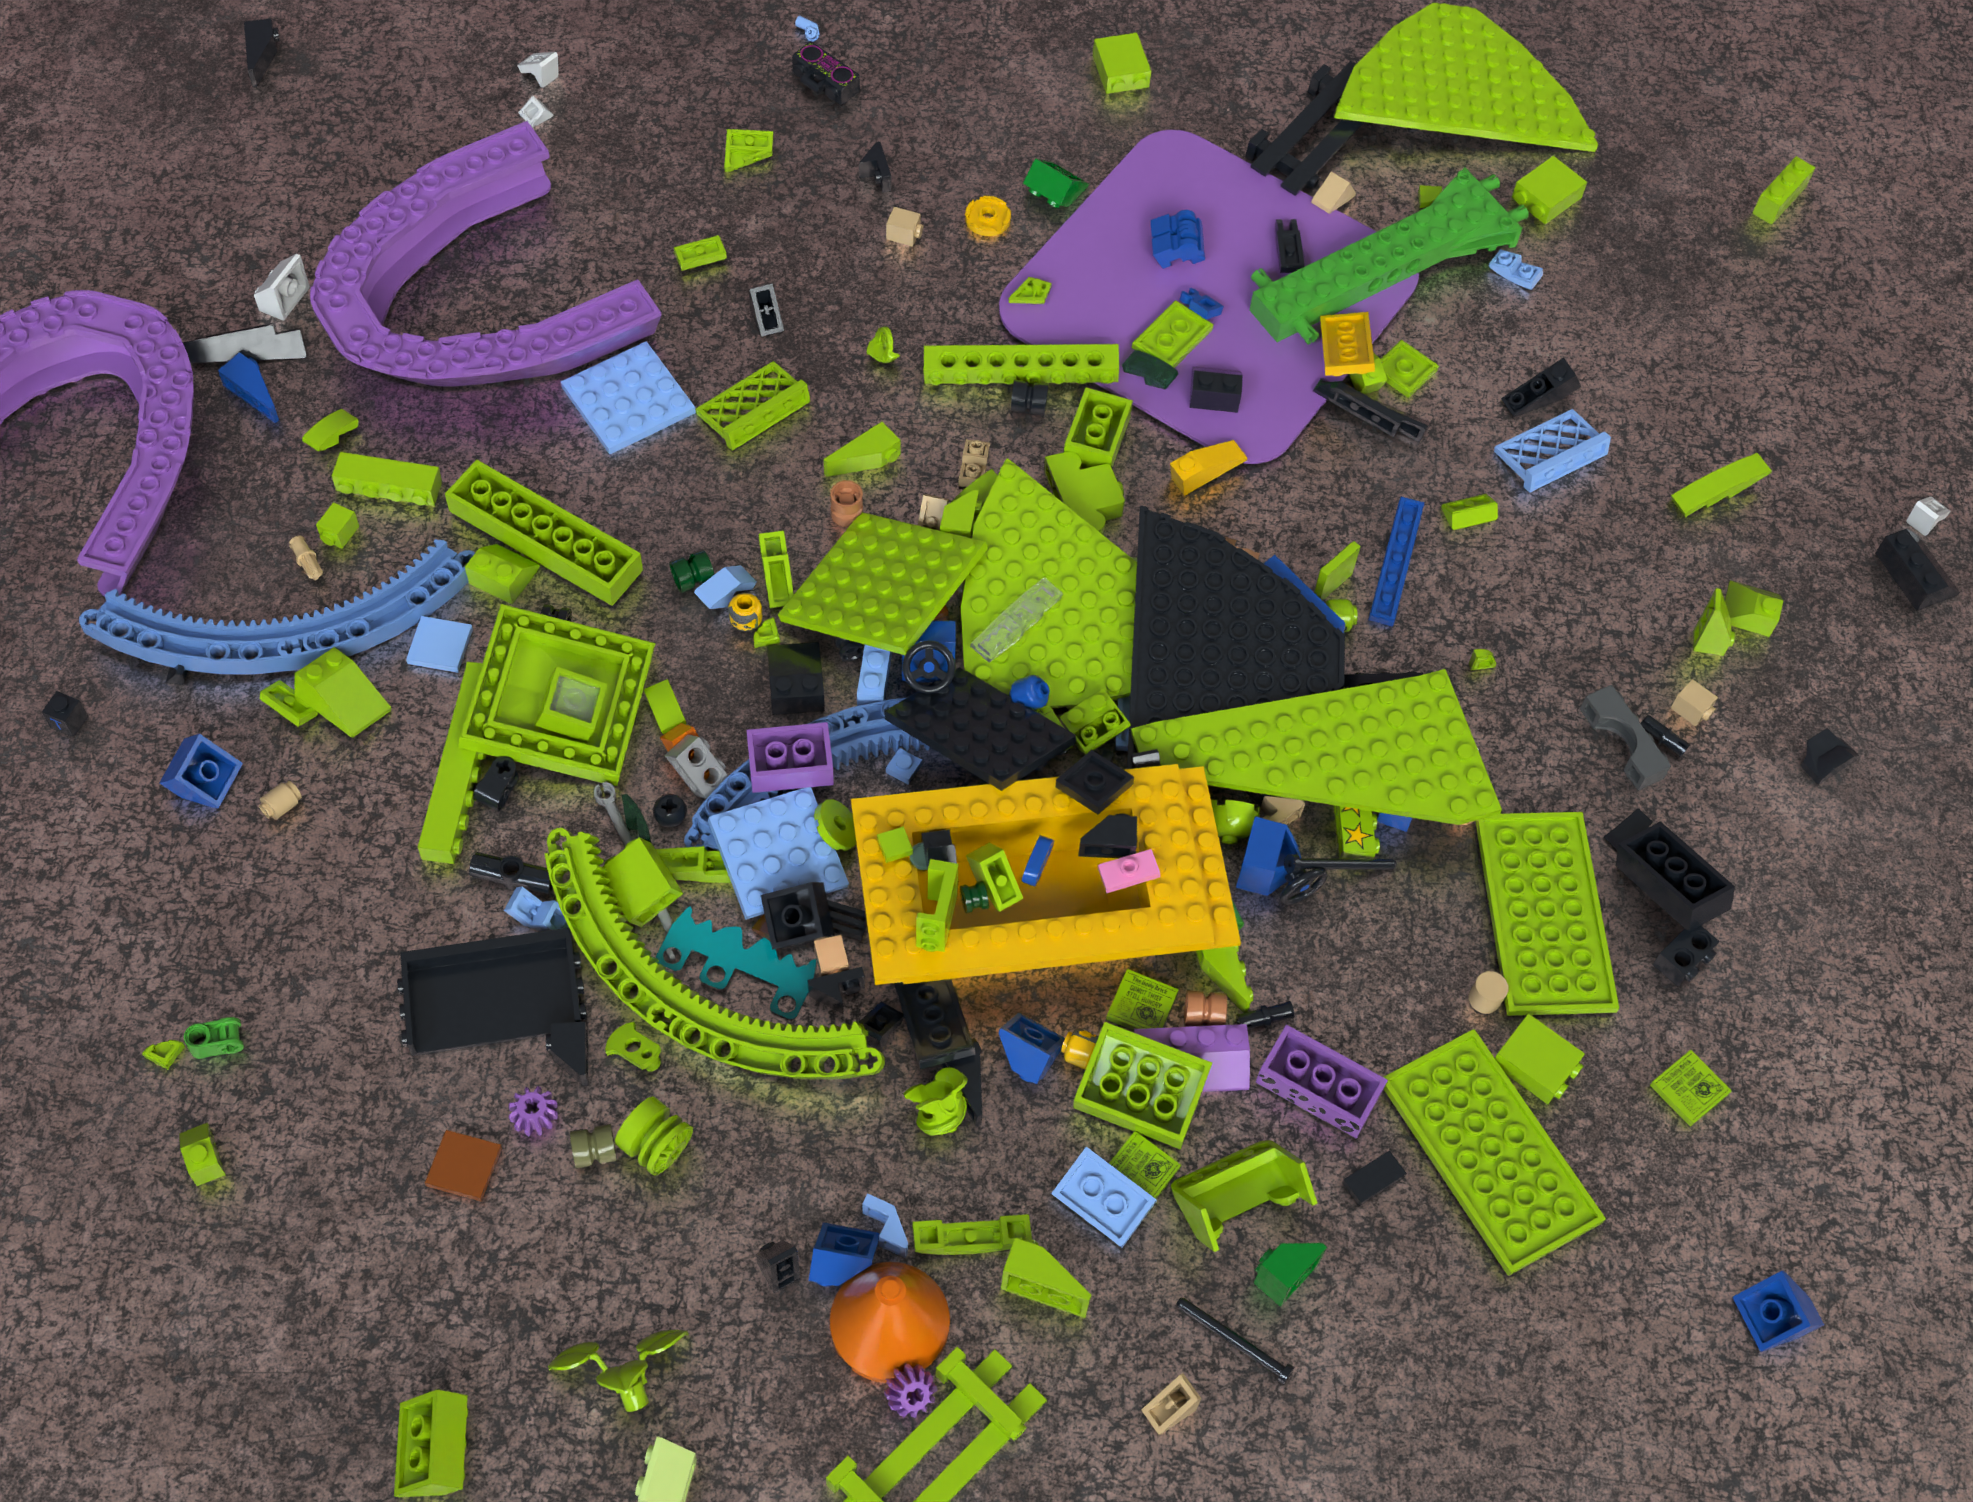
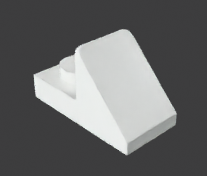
M556 52L533 53L517 65L521 73L534 74L542 88L555 80L559 75L558 55Z
M1930 496L1919 500L1915 504L1907 519V523L1922 535L1927 536L1939 521L1944 520L1951 511Z

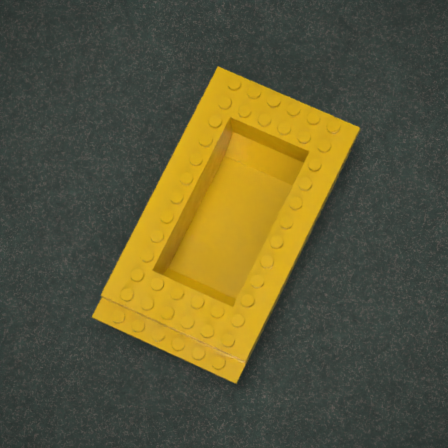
M1178 764L1125 769L1124 771L1134 776V784L1100 814H1096L1057 789L1056 779L1058 777L1016 781L1002 791L991 784L851 799L875 985L899 982L911 984L1240 946L1241 940L1204 766L1179 769ZM1123 813L1129 816H1137L1136 853L1152 849L1160 870V877L1106 893L1098 871V865L1118 858L1079 857L1080 838L1108 815ZM904 827L910 844L913 847L922 842V833L950 830L952 844L956 848L959 882L958 895L945 952H929L916 946L917 913L933 915L938 903L936 900L928 899L927 870H920L914 867L910 862V856L886 863L877 841V834ZM1042 835L1053 839L1054 844L1041 877L1034 887L1022 882V877L1039 836ZM990 842L1004 850L1023 899L999 912L988 898V909L975 908L972 912L965 913L960 896V886L968 885L970 887L974 886L977 882L966 855Z

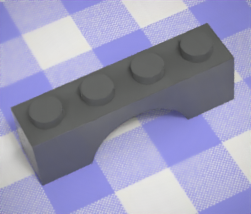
M1611 684L1587 695L1580 707V711L1593 729L1612 731L1625 740L1630 750V759L1623 771L1636 789L1639 791L1663 780L1671 767L1669 760L1658 749L1651 734L1642 727L1638 716L1626 705L1622 694L1617 692Z

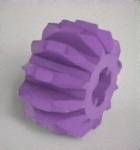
M537 1086L534 1092H531L528 1087H525V1094L522 1096L515 1093L514 1098L516 1102L509 1103V1110L512 1112L509 1114V1120L515 1123L516 1131L519 1132L524 1129L526 1136L529 1137L533 1130H536L537 1134L541 1136L543 1133L542 1128L552 1129L553 1125L550 1120H557L558 1113L555 1110L558 1104L556 1100H551L552 1094L549 1090L542 1093L541 1087ZM531 1109H534V1112L536 1113L533 1114V1111H531V1113L529 1114L528 1112Z
M905 1363L902 1372L894 1369L895 1378L886 1379L889 1388L884 1390L889 1407L897 1411L902 1417L909 1413L911 1417L916 1418L918 1410L927 1413L926 1404L935 1403V1398L932 1394L938 1391L936 1384L933 1382L932 1374L929 1371H925L918 1364L912 1368L910 1364Z

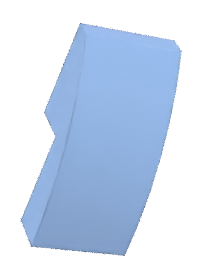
M1501 249L1489 263V267L1500 276L1531 290L1543 276V268L1522 263L1521 255Z

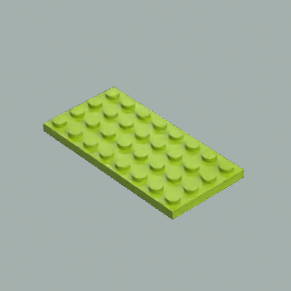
M1583 812L1497 814L1476 820L1500 974L1508 983V993L1504 999L1507 1016L1528 1015V1013L1530 1015L1617 1013L1619 1003Z
M1475 1029L1383 1077L1388 1080L1384 1091L1508 1276L1592 1230L1606 1220Z

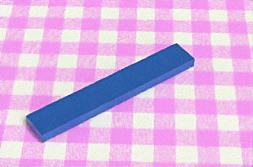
M1400 496L1368 618L1369 621L1392 627L1394 625L1425 502Z

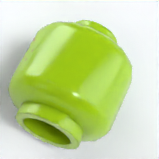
M1329 599L1325 602L1345 622L1344 632H1349L1353 625L1357 624V607L1352 605L1349 599Z

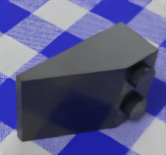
M819 642L768 645L772 715L825 711Z

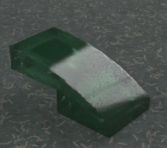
M1134 350L1122 364L1125 373L1144 377L1146 385L1164 390L1178 376V370L1171 365L1138 350Z
M622 794L628 830L638 829L639 837L651 842L649 829L641 810L628 794Z

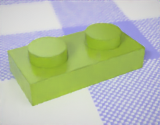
M719 235L674 247V254L681 271L727 259L726 250Z
M281 680L260 691L259 699L297 727L318 715L317 711L295 696L294 689Z

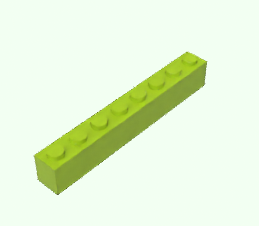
M467 661L418 844L422 860L454 864L456 855H460L462 852V832L468 828V809L474 805L475 783H479L481 778L480 762L485 760L487 754L459 748V737L482 663Z

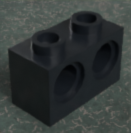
M1702 926L1690 932L1684 929L1659 953L1652 965L1678 987L1685 979L1691 982L1700 972L1697 967L1702 962L1708 965L1717 955L1714 949L1720 941ZM1693 944L1698 945L1701 949L1695 948ZM1676 961L1681 962L1684 966L1678 965Z

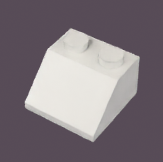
M295 254L280 261L276 268L269 273L265 282L256 289L254 297L259 311L284 321L308 291L310 285L301 255Z

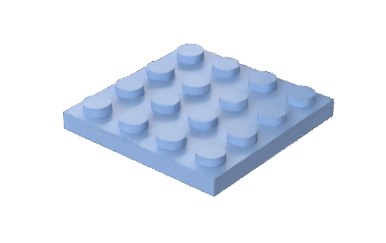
M647 341L561 381L562 389L609 455L696 413L693 403Z
M811 787L792 791L708 818L709 826L745 920L764 914L761 895L810 882H823L826 894L847 888L849 885L836 849L830 847L818 833V819L814 820V812L818 804Z

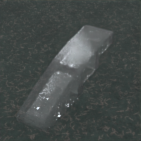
M1045 577L1042 578L1003 611L971 643L970 647L990 663L1020 640L1027 629L1042 619L1044 612L1060 601L1063 593Z

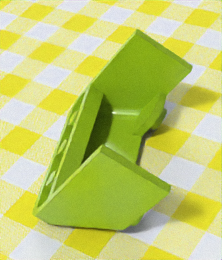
M1271 1140L1254 1143L1189 1173L1171 1184L1174 1198L1194 1235L1213 1252L1219 1250L1217 1239L1224 1230L1222 1222L1266 1201L1271 1200L1281 1206H1288L1296 1202L1297 1198H1302L1312 1206L1318 1204L1305 1162Z

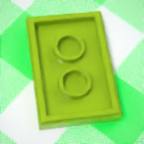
M1175 300L1132 342V349L1170 373L1213 330L1214 324Z

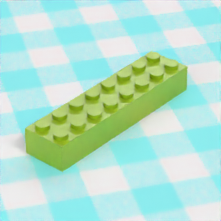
M477 459L445 493L449 512L611 606L616 603L643 571L641 553Z

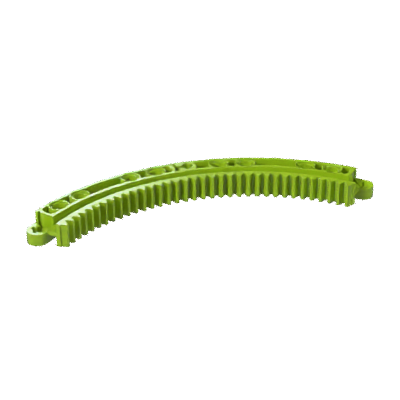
M556 828L549 833L547 837L549 853H545L547 870L560 910L578 946L597 974L620 1000L652 1027L683 1046L709 1058L761 1074L795 1079L834 1080L874 1075L884 1068V1055L877 1049L868 1048L866 1039L868 1031L865 1030L861 1023L855 1021L852 1026L842 1023L841 1027L831 1024L830 1028L824 1025H820L818 1028L813 1025H809V1027L798 1025L797 1027L791 1024H775L729 1010L699 995L698 992L691 990L688 985L682 984L680 979L673 977V973L666 971V967L658 963L659 960L651 956L652 952L644 948V942L637 940L639 936L631 932L633 929L632 925L625 923L627 917L620 914L623 909L615 905L618 899L611 896L614 890L606 886L610 882L608 878L603 876L607 870L599 866L604 862V859L596 856L602 852L600 848L594 846L600 841L599 838L583 831L578 832V835L574 836L563 828ZM560 835L567 838L562 843V848L556 844V841L560 840ZM570 871L569 881L563 884V875ZM577 902H581L580 911L574 914V905ZM616 962L617 969L610 975L608 972L609 965ZM637 985L638 994L635 998L631 999L630 990ZM664 1012V1016L673 1021L671 1023L662 1021L661 1013ZM699 1030L701 1034L700 1040L693 1044L691 1036L694 1031ZM725 1043H729L731 1047L730 1053L723 1057L721 1055V1048ZM870 1053L873 1057L878 1058V1062L873 1063L872 1069L869 1065H860L859 1060L869 1059ZM799 1057L802 1064L801 1068L797 1072H793L791 1063L795 1058ZM833 1058L835 1068L827 1073L824 1069V1064L826 1060Z

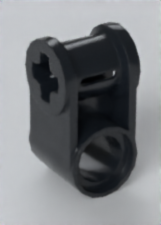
M501 756L493 761L474 791L473 799L496 811H500L505 806L509 795L519 780L513 759Z

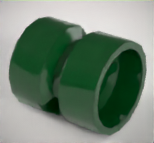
M705 550L690 554L688 560L681 557L669 562L672 577L680 593L694 589L696 583L702 585L715 575Z

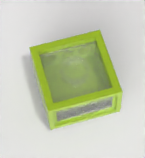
M556 666L548 680L536 726L587 743L595 730L607 684Z

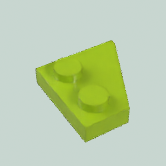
M727 129L725 172H731L771 157L773 153V131Z

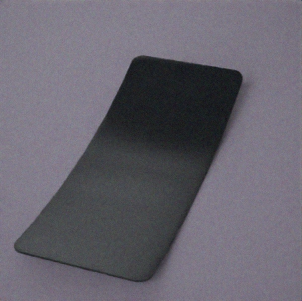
M1636 809L1618 826L1607 833L1604 838L1618 850V843L1647 829L1653 821L1640 809Z

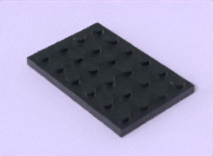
M960 667L955 670L952 682L944 690L934 694L916 692L885 710V720L1001 791L1076 744V735L1024 704L1014 703L1010 696ZM937 680L928 686L936 685L940 683L942 680Z

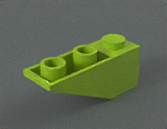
M1239 946L1197 950V957L1203 972L1224 993H1227V997L1243 1013L1248 1012L1254 996L1251 986H1247L1245 982V964L1243 960L1239 961L1237 955Z

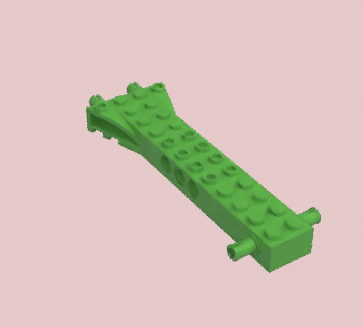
M1464 167L1437 196L1433 203L1423 210L1276 281H1272L1262 268L1259 269V272L1256 270L1252 274L1251 280L1260 289L1253 292L1249 311L1276 342L1298 332L1307 344H1311V342H1315L1319 337V333L1315 331L1312 325L1320 322V316L1334 315L1447 258L1476 254L1477 250L1485 248L1488 251H1495L1497 246L1508 245L1509 248L1516 247L1522 231V227L1517 222L1528 218V210L1521 204L1507 212L1489 193V191L1499 188L1500 181L1498 177L1495 178L1496 175L1492 174L1478 181Z

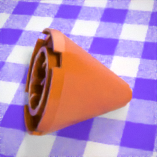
M882 1262L869 1266L844 1282L832 1304L830 1332L838 1355L852 1367L855 1373L872 1381L886 1383V1379L895 1378L894 1369H898L900 1372L904 1370L905 1363L910 1364L912 1368L917 1364L921 1365L925 1370L940 1357L948 1340L950 1313L942 1290L928 1274L908 1264Z

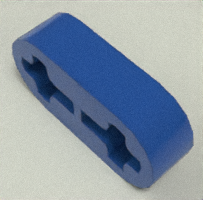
M1042 835L1039 836L1024 870L1022 882L1034 887L1037 885L1054 844L1053 839Z

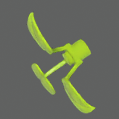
M671 1329L650 1334L636 1345L637 1351L640 1352L639 1360H632L609 1369L598 1353H596L600 1348L598 1343H579L567 1348L556 1356L548 1365V1369L568 1370L583 1364L588 1359L595 1360L603 1370L596 1377L597 1383L605 1388L616 1391L617 1394L620 1393L627 1412L636 1411L649 1403L644 1384L647 1383L645 1370L648 1367L645 1358L649 1354H657L668 1349L682 1337L689 1335V1333L684 1330Z

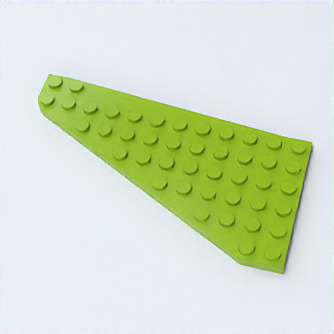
M1446 669L1415 677L1163 720L1131 728V735L1137 753L1158 749L1161 766L1178 764L1179 769L1204 766L1207 785L1455 825L1500 814L1502 810Z

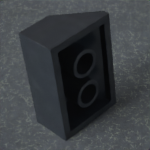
M1906 528L1885 536L1875 554L1916 611L1960 594L1919 535Z

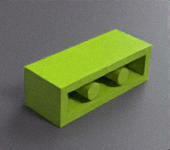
M1796 156L1763 191L1752 214L1772 225L1807 187L1816 167Z

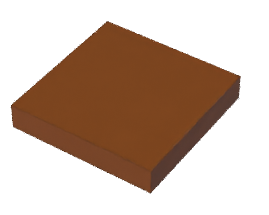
M446 1130L426 1178V1187L482 1202L502 1151L501 1144Z

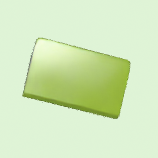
M1487 494L1441 505V509L1453 530L1494 521L1498 518V503Z

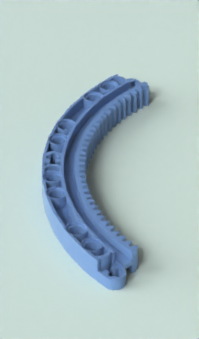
M435 539V547L428 546V554H420L421 561L414 559V567L406 565L407 573L398 571V579L392 576L389 577V585L381 582V590L372 587L373 594L370 595L365 591L363 592V599L354 596V603L352 604L344 600V607L342 608L336 603L334 604V611L325 607L324 614L314 610L313 617H310L306 612L303 619L300 620L297 615H294L291 622H289L287 617H283L282 623H278L276 618H273L271 624L268 625L266 620L263 619L258 626L255 620H252L249 626H246L244 620H241L238 626H235L234 620H231L227 626H225L223 620L214 625L213 619H209L204 624L203 619L199 618L194 623L192 616H189L184 621L182 614L174 618L171 611L164 615L163 609L155 612L152 605L146 608L144 602L136 604L134 598L128 600L126 594L119 595L118 590L114 589L104 595L106 602L99 610L89 609L84 611L79 617V623L85 634L120 652L174 668L179 664L183 665L184 670L214 674L254 675L302 669L333 647L337 648L347 657L366 651L419 623L421 616L429 617L468 583L463 562L468 563L475 552L465 550L457 554L448 548L446 541ZM89 621H92V622L96 621V625H95L94 623H91V624L88 625V622H89Z
M906 698L889 699L851 707L808 723L828 722L832 763L836 770H839L840 762L849 766V759L858 763L859 756L862 755L865 760H868L869 753L878 757L880 750L885 755H888L890 748L895 753L900 747H903L906 752H909L910 746H913L916 751H919L921 745H924L926 750L930 749L926 744L885 720V710ZM748 759L733 771L699 807L692 817L693 825L685 835V847H693L692 841H698L700 832L702 835V845L697 844L695 847L705 846L707 851L710 848L719 851L708 823L710 816L783 795L787 792L795 791V789L752 793L750 763ZM1047 762L1038 767L1036 770L1039 771L1040 769L1045 767L1047 765ZM736 787H743V788H744V789L739 790V791H738V790H734V788H736ZM715 809L723 810L719 813L712 812Z

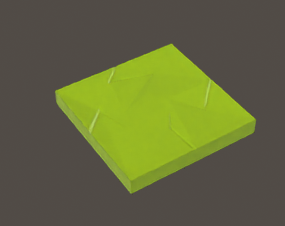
M501 604L459 737V748L495 757L507 756L515 762L600 783L607 782L617 787L653 657L655 643ZM556 666L607 684L595 730L587 743L536 726L548 680Z

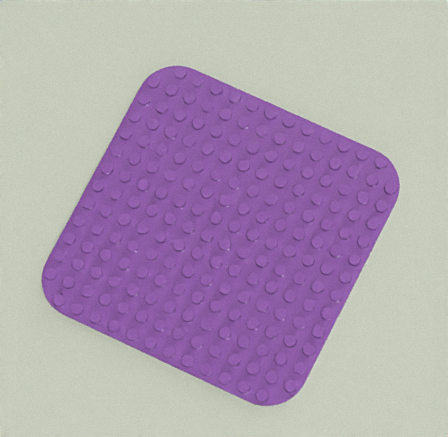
M1181 130L1155 132L1144 137L1135 145L1005 287L999 301L1001 321L1014 337L1027 345L1119 344V381L1109 384L1093 383L1116 396L1133 400V406L1205 447L1234 440L1247 456V461L1243 462L1244 464H1259L1271 461L1281 456L1292 445L1327 401V399L1313 392L1320 379L1342 382L1348 375L1325 376L1320 322L1312 325L1315 331L1319 333V337L1315 342H1311V344H1307L1298 332L1276 342L1249 311L1253 292L1260 289L1251 280V276L1256 270L1259 272V269L1262 268L1272 281L1291 274L1280 273L1275 238L1276 219H1282L1283 230H1289L1290 219L1297 220L1305 266L1377 231L1338 210L1330 214L1311 203L1312 196L1302 191L1296 196L1292 195L1280 187L1283 182L1282 180L1271 174L1264 177L1250 168L1251 164L1196 134ZM1181 210H1191L1195 213L1196 218H1200L1202 221L1205 260L1192 264L1190 260L1183 262L1181 258L1171 261V266L1163 269L1153 256L1151 220L1166 214L1174 216ZM1419 273L1336 314L1368 312L1373 344L1414 293ZM1028 277L1052 283L1044 304L1008 302L1009 297ZM1190 288H1193L1199 292V295H1207L1223 305V311L1221 315L1207 319L1214 324L1213 330L1169 373L1132 349V342L1175 300L1189 308L1188 304H1184L1179 299L1182 291L1189 293ZM1192 367L1241 371L1243 375L1242 395L1238 413L1189 408Z

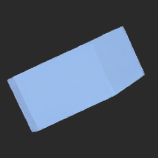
M741 565L724 567L696 588L694 593L709 609L724 608L728 606L736 591L752 590L757 581Z
M516 887L504 909L506 913L522 925L540 932L569 927L557 901L542 902L524 887Z
M867 1194L862 1204L863 1214L885 1223L879 1235V1246L906 1258L908 1254V1241L895 1206Z

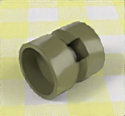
M611 1124L595 1126L592 1133L587 1129L570 1131L571 1147L576 1169L588 1167L596 1159L600 1164L617 1161Z

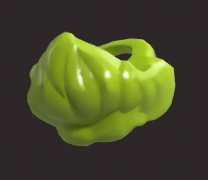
M883 326L878 328L875 337L869 342L866 353L878 362L890 363L899 358L900 355L892 352L893 337L889 327Z

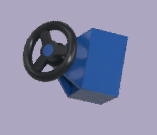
M932 621L915 645L907 651L906 655H902V681H906L914 690L924 694H934L944 690L952 682L956 670L955 621ZM940 679L942 680L940 683L933 686H925L918 683L935 682Z
M1255 816L1236 888L1268 896L1288 882V885L1280 895V901L1285 905H1291L1308 898L1320 889L1327 880L1328 873L1323 868H1316L1310 871L1300 869L1298 873H1287L1284 868L1285 857L1288 854H1297L1301 858L1299 848L1290 829L1286 824Z

